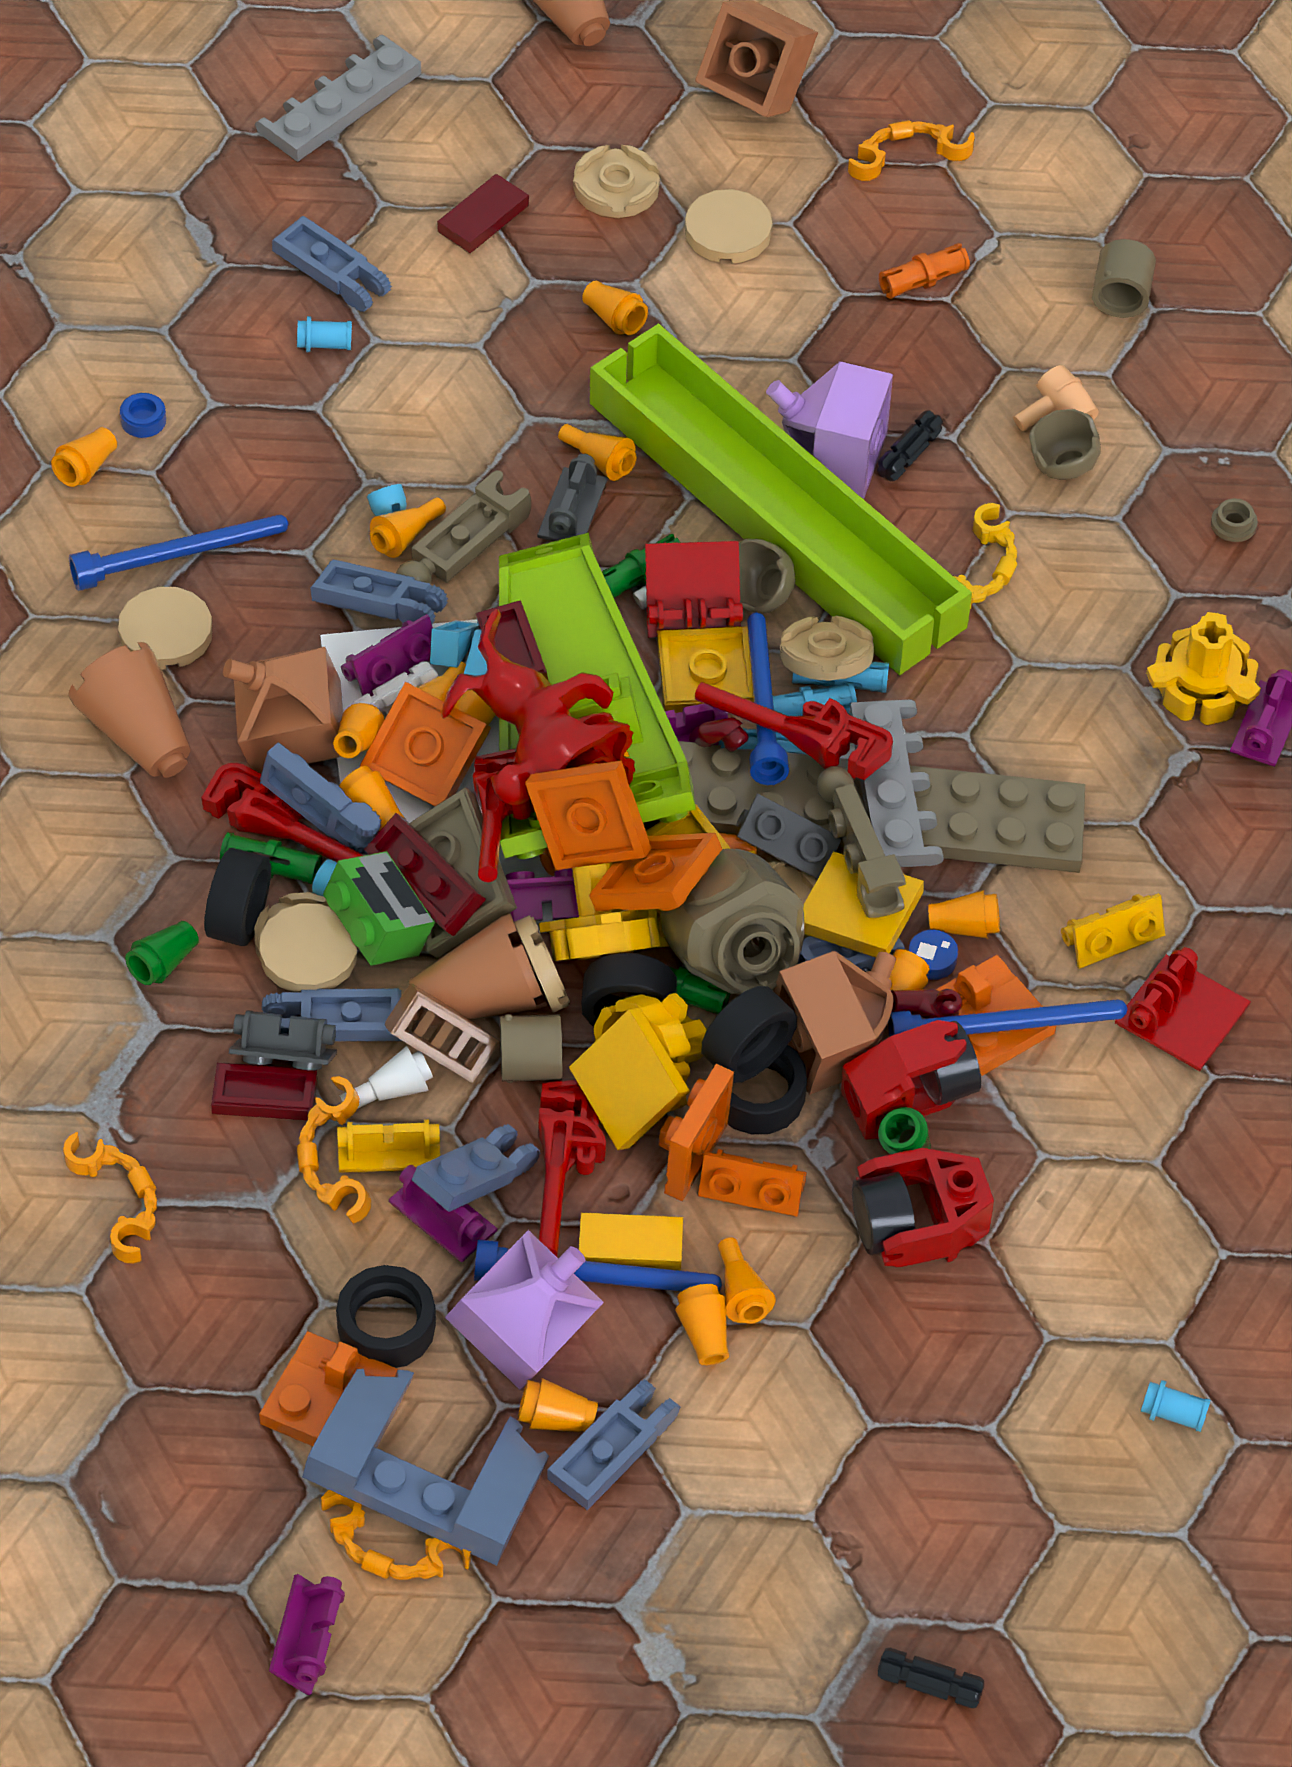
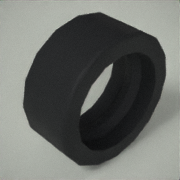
M229 848L225 852L217 866L207 898L204 916V930L207 937L239 946H247L255 935L254 927L260 913L265 909L271 880L269 857L235 848Z
M617 953L603 956L592 962L584 973L581 1000L582 1015L590 1025L594 1026L603 1008L616 1005L618 1000L625 999L612 995V993L617 992L643 994L657 998L662 1002L669 994L677 993V977L668 965L653 957L637 953Z
M768 986L754 987L733 999L716 1016L702 1040L701 1053L713 1066L718 1064L734 1071L733 1083H742L765 1070L783 1052L797 1028L798 1016Z
M787 1045L783 1052L767 1067L779 1073L788 1082L787 1093L782 1098L769 1103H752L739 1098L732 1092L728 1125L751 1135L771 1134L787 1128L799 1117L805 1102L807 1078L806 1066L796 1050Z
M389 1265L367 1268L350 1278L339 1294L336 1317L340 1342L357 1348L360 1355L398 1368L407 1366L423 1356L433 1342L436 1327V1307L432 1291L419 1275L406 1268ZM385 1296L394 1297L410 1303L416 1310L417 1319L413 1328L400 1336L391 1338L373 1337L358 1328L355 1320L357 1310L371 1299Z

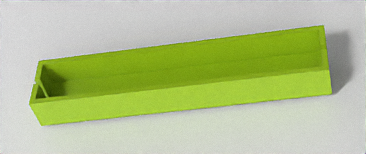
M659 323L628 343V358L627 352L620 348L590 367L589 404L623 434L632 439L639 448L744 540L762 539L781 547L793 561L796 578L795 584L831 616H842L857 621L870 630L873 636L874 654L884 663H889V667L899 676L930 655L931 644L938 649L968 628L972 592Z

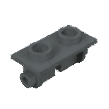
M580 454L577 458L571 460L569 468H563L537 534L538 538L558 541L588 533L608 481V477L597 475V468L593 457L587 454Z
M758 793L749 811L744 809L736 824L740 828L737 838L817 880L833 851L836 852L842 840L841 837L834 838L832 832Z
M247 1010L245 1015L236 1014L233 1031L234 1034L242 1035V1039L239 1038L229 1048V1054L243 1055V1061L246 1063L265 1065L273 1063V1059L292 1061V1067L297 1069L319 1070L322 1068V1064L328 1065L337 1055V1049L326 1048V1045H334L336 1038V1025L327 1024V1019L291 1016L289 1034L281 1033V1014Z

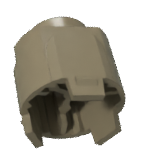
M722 849L709 866L706 874L701 877L689 893L686 901L679 908L661 911L660 913L664 938L688 971L730 994H742L757 986H768L774 991V988L777 987L776 981L779 972L798 964L804 941V903L768 862L754 853L741 849ZM759 937V946L757 947L751 939Z

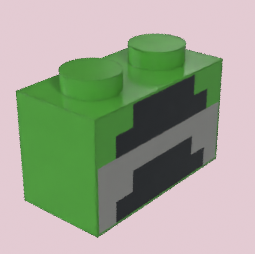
M387 851L339 860L323 893L329 907L336 913L350 934L353 943L360 949L370 966L419 956L435 924Z

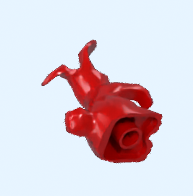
M499 609L491 612L482 628L478 649L486 661L487 671L485 674L477 676L461 673L457 675L446 692L441 716L443 719L448 717L460 697L467 690H473L497 717L515 725L519 735L514 759L516 765H506L491 777L496 796L506 804H523L530 799L525 783L531 774L575 768L591 763L601 764L621 760L627 775L628 784L630 785L635 772V761L624 756L633 742L632 736L634 732L630 731V726L614 721L612 714L606 712L575 719L569 711L574 704L584 698L592 699L601 708L608 709L614 693L600 676L584 672L566 681L552 685L538 671L510 661L495 648V636L501 613Z

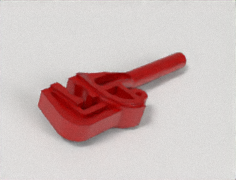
M701 682L696 689L695 700L780 733L817 761L824 769L838 766L840 757L846 755L850 750V743L857 745V749L852 751L848 758L847 772L854 779L856 777L862 780L867 779L888 762L892 756L893 737L889 731L848 715L845 708L832 698H829L825 705L815 701H808L803 705L802 716H787L704 682Z
M516 749L476 756L474 760L475 772L472 775L474 791L483 816L478 877L484 882H493L498 875L502 821L509 814H513V817L517 820H523L530 817L531 812H535L531 799L523 804L510 805L503 803L493 790L491 777L506 765H516L514 761Z
M227 763L221 766L215 772L201 797L203 810L211 813V816L217 819L227 812L230 825L237 828L239 832H251L290 839L335 862L365 856L300 823L298 819L304 817L260 783L261 773L241 763Z
M576 1080L542 1083L538 1137L544 1154L545 1181L538 1240L556 1257L558 1255L566 1173L576 1162V1171L582 1175H589L594 1171L595 1163L605 1162L606 1138L603 1131L599 1128V1118ZM575 1110L581 1111L580 1117L574 1116Z

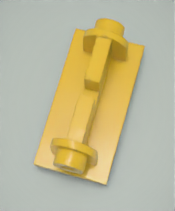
M1157 893L1152 896L1147 895L1143 897L1140 894L1132 896L1131 900L1107 908L1106 913L1103 915L1097 912L1078 920H1068L1067 926L1061 928V936L1068 947L1075 945L1077 967L1079 969L1165 936L1161 895Z
M424 1119V1123L384 1126L383 1124L353 1125V1122H347V1127H337L339 1173L403 1171L408 1165H413L417 1168V1166L440 1156L439 1124H429V1119Z

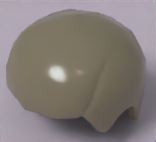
M1076 409L1056 410L1040 418L1030 431L1029 439L1036 465L1049 478L1057 480L1078 478L1093 469L1101 453L1100 437L1094 420L1090 415Z
M745 539L739 543L740 603L743 604L744 609L751 612L771 613L787 601L795 586L796 578L793 561L781 547L762 539Z

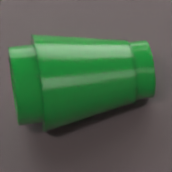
M180 921L177 924L133 942L131 950L125 957L126 965L133 977L144 985L162 983L192 949L198 945V934L191 924L186 921Z
M908 1107L897 1108L890 1111L882 1119L878 1129V1137L882 1147L888 1153L895 1154L918 1148L931 1149L927 1122L917 1110Z

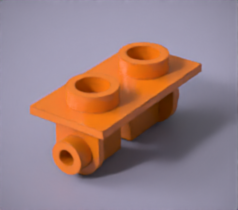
M718 1149L717 1154L712 1152L704 1153L698 1196L798 1217L801 1193L804 1191L807 1172L799 1171L798 1165L795 1164L792 1167L765 1161L761 1164L753 1162L751 1158L726 1154L724 1150Z

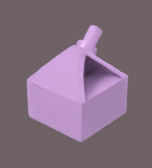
M839 362L801 395L798 392L792 393L779 380L771 383L766 390V394L779 405L778 411L783 416L782 425L784 431L864 499L887 436L893 374Z
M528 1230L455 1305L445 1318L521 1390L525 1386L526 1381L531 1380L604 1302L574 1274L586 1261L584 1255L577 1248L570 1246L558 1259Z

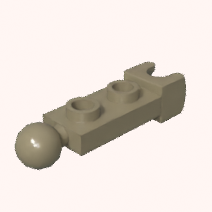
M499 470L492 472L475 487V494L412 546L413 560L401 564L396 574L414 577L416 581L430 583V585L432 581L431 575L435 574L447 583L505 532L511 533L529 517L531 511L529 490L520 488L511 495H503L500 482L503 480V472Z
M831 766L823 770L816 783L818 794L823 800L834 804V809L828 811L830 829L834 838L841 837L843 840L844 858L851 874H858L857 896L865 915L868 918H876L903 910L904 901L898 887L906 885L904 874L895 854L885 856L855 789L854 778L847 772V769L840 766Z

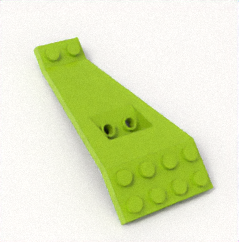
M589 532L500 555L499 606L521 600L545 665L548 681L553 685L584 672L600 676L614 692L608 709L601 708L592 699L584 698L574 704L569 711L575 719L595 713H610L614 721L628 724L630 731L634 732L632 736L633 742L627 750L630 755L628 758L635 761V772L629 786L634 795L642 822L645 823L659 819L660 822L668 823L687 816L688 811L696 809L692 777L686 757L595 558ZM499 718V752L516 749L519 735L515 725ZM531 812L530 817L523 820H517L513 817V814H509L502 821L500 844L504 858L517 856L518 859H529L545 851L547 844L535 812Z

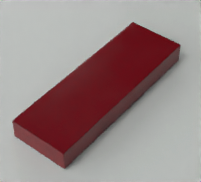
M397 813L392 816L364 849L369 855L387 851L430 916L453 937L486 900L406 819Z

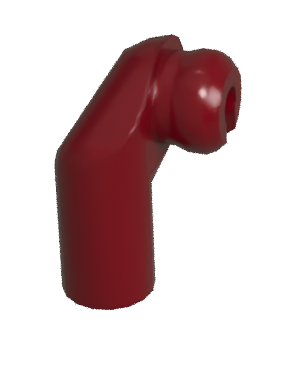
M729 717L700 724L691 731L689 742L696 743L701 747H710L722 740L725 748L728 751L734 752L748 741L749 735L740 726L743 724L740 720Z
M935 989L891 990L893 994L891 1012L909 1010L911 1015L920 1014L922 1018L929 1019L958 1016L962 1008V998L952 989L941 991Z

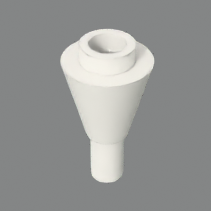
M405 1046L370 1076L368 1082L355 1088L360 1098L357 1109L377 1099L378 1101L429 1091L425 1081L433 1078V1075L423 1054L420 1051L411 1054L408 1047ZM346 1093L339 1095L342 1102L346 1097Z

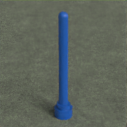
M275 515L100 557L99 553L90 554L87 550L69 555L70 571L76 589L81 591L97 587V582L105 580V575L280 534L287 530L289 523L285 516Z
M755 612L747 619L754 703L774 710L766 619L761 613ZM756 724L758 744L749 757L751 777L757 783L763 785L778 784L785 780L789 774L788 754L777 743L775 731Z
M1116 999L922 1019L920 1014L911 1015L909 1010L891 1012L888 1021V1032L890 1037L936 1020L957 1021L967 1035L1116 1020L1123 1018L1127 1014V1005L1124 1001Z
M478 1239L474 1281H479L508 1251V1248L498 1247L499 1241ZM585 1261L574 1273L584 1282L683 1291L700 1284H714L718 1287V1291L722 1288V1280L715 1274Z

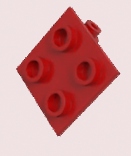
M739 541L645 544L648 638L657 637L658 630L741 627V622H743V604L740 603Z
M1183 947L1181 950L1173 951L1170 956L1166 954L1127 1004V1014L1121 1019H1116L1115 1024L1196 1070L1201 1071L1249 1007L1251 1001L1199 973L1196 963L1198 961L1197 954L1192 949Z

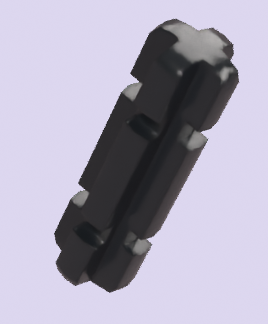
M926 410L914 421L916 424L910 425L890 447L891 450H888L878 460L879 467L877 472L881 477H885L890 482L899 479L906 471L904 468L909 467L929 446L928 441H933L942 431L941 425L943 420L939 415H935L930 410Z
M891 1647L886 1648L883 1652L878 1666V1676L881 1679L896 1684L900 1680L907 1681L905 1687L945 1700L952 1696L956 1698L955 1703L969 1708H976L979 1704L984 1690V1679L982 1677L964 1672L963 1676L956 1675L957 1669L918 1656H914L913 1660L906 1658V1652Z

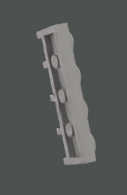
M379 35L373 40L375 52L365 59L352 54L345 60L348 71L334 81H331L326 76H321L314 82L317 93L302 103L295 98L288 99L283 103L287 114L274 123L263 117L255 123V127L261 136L298 162L421 75V61L386 36Z
M915 701L851 702L849 715L884 728L893 737V749L890 760L867 779H860L865 811L885 856L895 854L900 867L934 866L942 863L944 860L942 849L938 846L924 847L921 832L922 830H931L937 826L936 814L932 811H918L914 793L924 791L930 787L929 775L925 772L911 773L908 753H916L923 749V740L919 734H904L902 719H909L917 714Z

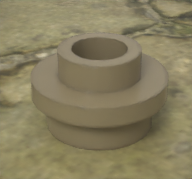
M1236 498L1223 501L1214 510L1211 518V527L1214 533L1230 542L1248 540L1255 534L1258 524L1253 507L1248 502Z

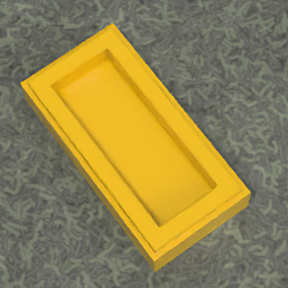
M581 1213L579 1251L584 1255L586 1261L681 1271L683 1217Z

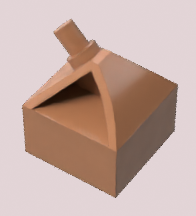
M753 0L724 1L695 82L765 117L789 112L818 32Z
M326 647L260 661H251L250 663H243L233 659L226 661L223 668V676L234 680L237 741L251 769L262 774L267 751L278 742L290 752L300 755L307 764L342 757L335 751L333 745L343 714L341 680Z
M834 950L779 972L776 981L777 987L774 988V992L798 1016L797 1028L788 1045L798 1052L806 1066V1090L809 1095L841 1083L843 1065L881 1042L893 1006V994L890 990L892 982L889 979L896 963V958L887 952H878L871 971L864 972Z

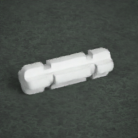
M422 661L409 669L411 674L401 673L372 690L373 696L367 693L353 701L352 705L357 703L371 704L377 707L384 715H387L405 682L418 688L438 676L437 672L427 661Z

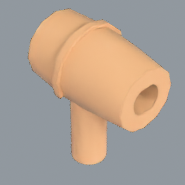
M1058 365L1046 371L1038 381L1036 387L1043 397L1013 416L1017 427L1021 431H1025L1037 423L1040 418L1056 410L1076 409L1090 415L1093 420L1098 416L1099 410L1082 386L1081 380L1078 377L1076 378L1064 365Z

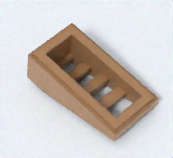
M410 984L385 1021V1026L392 1035L472 1083L500 1043L499 1039L414 984ZM421 1006L425 1007L413 1027L409 1029L407 1026ZM438 1015L443 1018L430 1039L426 1040L423 1038L435 1017ZM454 1026L461 1030L445 1052L440 1048ZM472 1036L478 1042L464 1063H462L457 1058Z

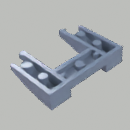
M357 1369L307 1457L302 1478L456 1548L471 1551L472 1555L497 1566L541 1476L549 1455L546 1451L537 1454L520 1435L523 1426L510 1416L472 1490L470 1491L377 1449L412 1381L414 1372L397 1370L395 1377L365 1376L364 1369Z

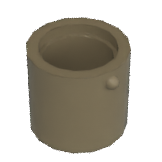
M1129 239L1114 240L1106 244L1100 251L1092 299L1095 306L1113 317L1128 318L1143 313L1149 304L1156 264L1153 251L1146 245Z
M507 1014L506 1016H500L502 1082L562 1080V1031L560 1015L512 1016Z

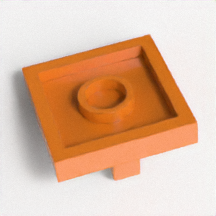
M405 682L363 758L360 767L368 766L372 771H379L383 780L435 807L456 794L491 727L455 707L448 717L443 719L441 712L444 701Z
M622 760L601 764L591 763L575 768L531 774L525 784L555 870L645 858L651 850L634 795L628 784Z
M716 833L648 836L651 850L645 858L614 862L589 894L595 910L660 909L661 911H670L679 908L722 850Z
M998 955L977 966L972 965L958 973L957 978L936 989L938 991L952 989L962 998V1008L959 1011V1015L1043 1007ZM1056 1026L967 1035L974 1048L981 1076L1055 1034Z
M715 1064L706 1080L699 1078L694 1084L687 1101V1106L690 1108L684 1118L668 1116L662 1126L659 1135V1146L669 1151L666 1173L668 1181L665 1184V1194L680 1201L684 1200L702 1169L704 1153L713 1151L726 1129L734 1071Z
M307 1331L296 1353L291 1358L259 1413L260 1424L310 1446H314L326 1421L357 1369H364L365 1376L395 1377L399 1369L378 1360L368 1359L360 1355L357 1348L343 1342H338L337 1344Z

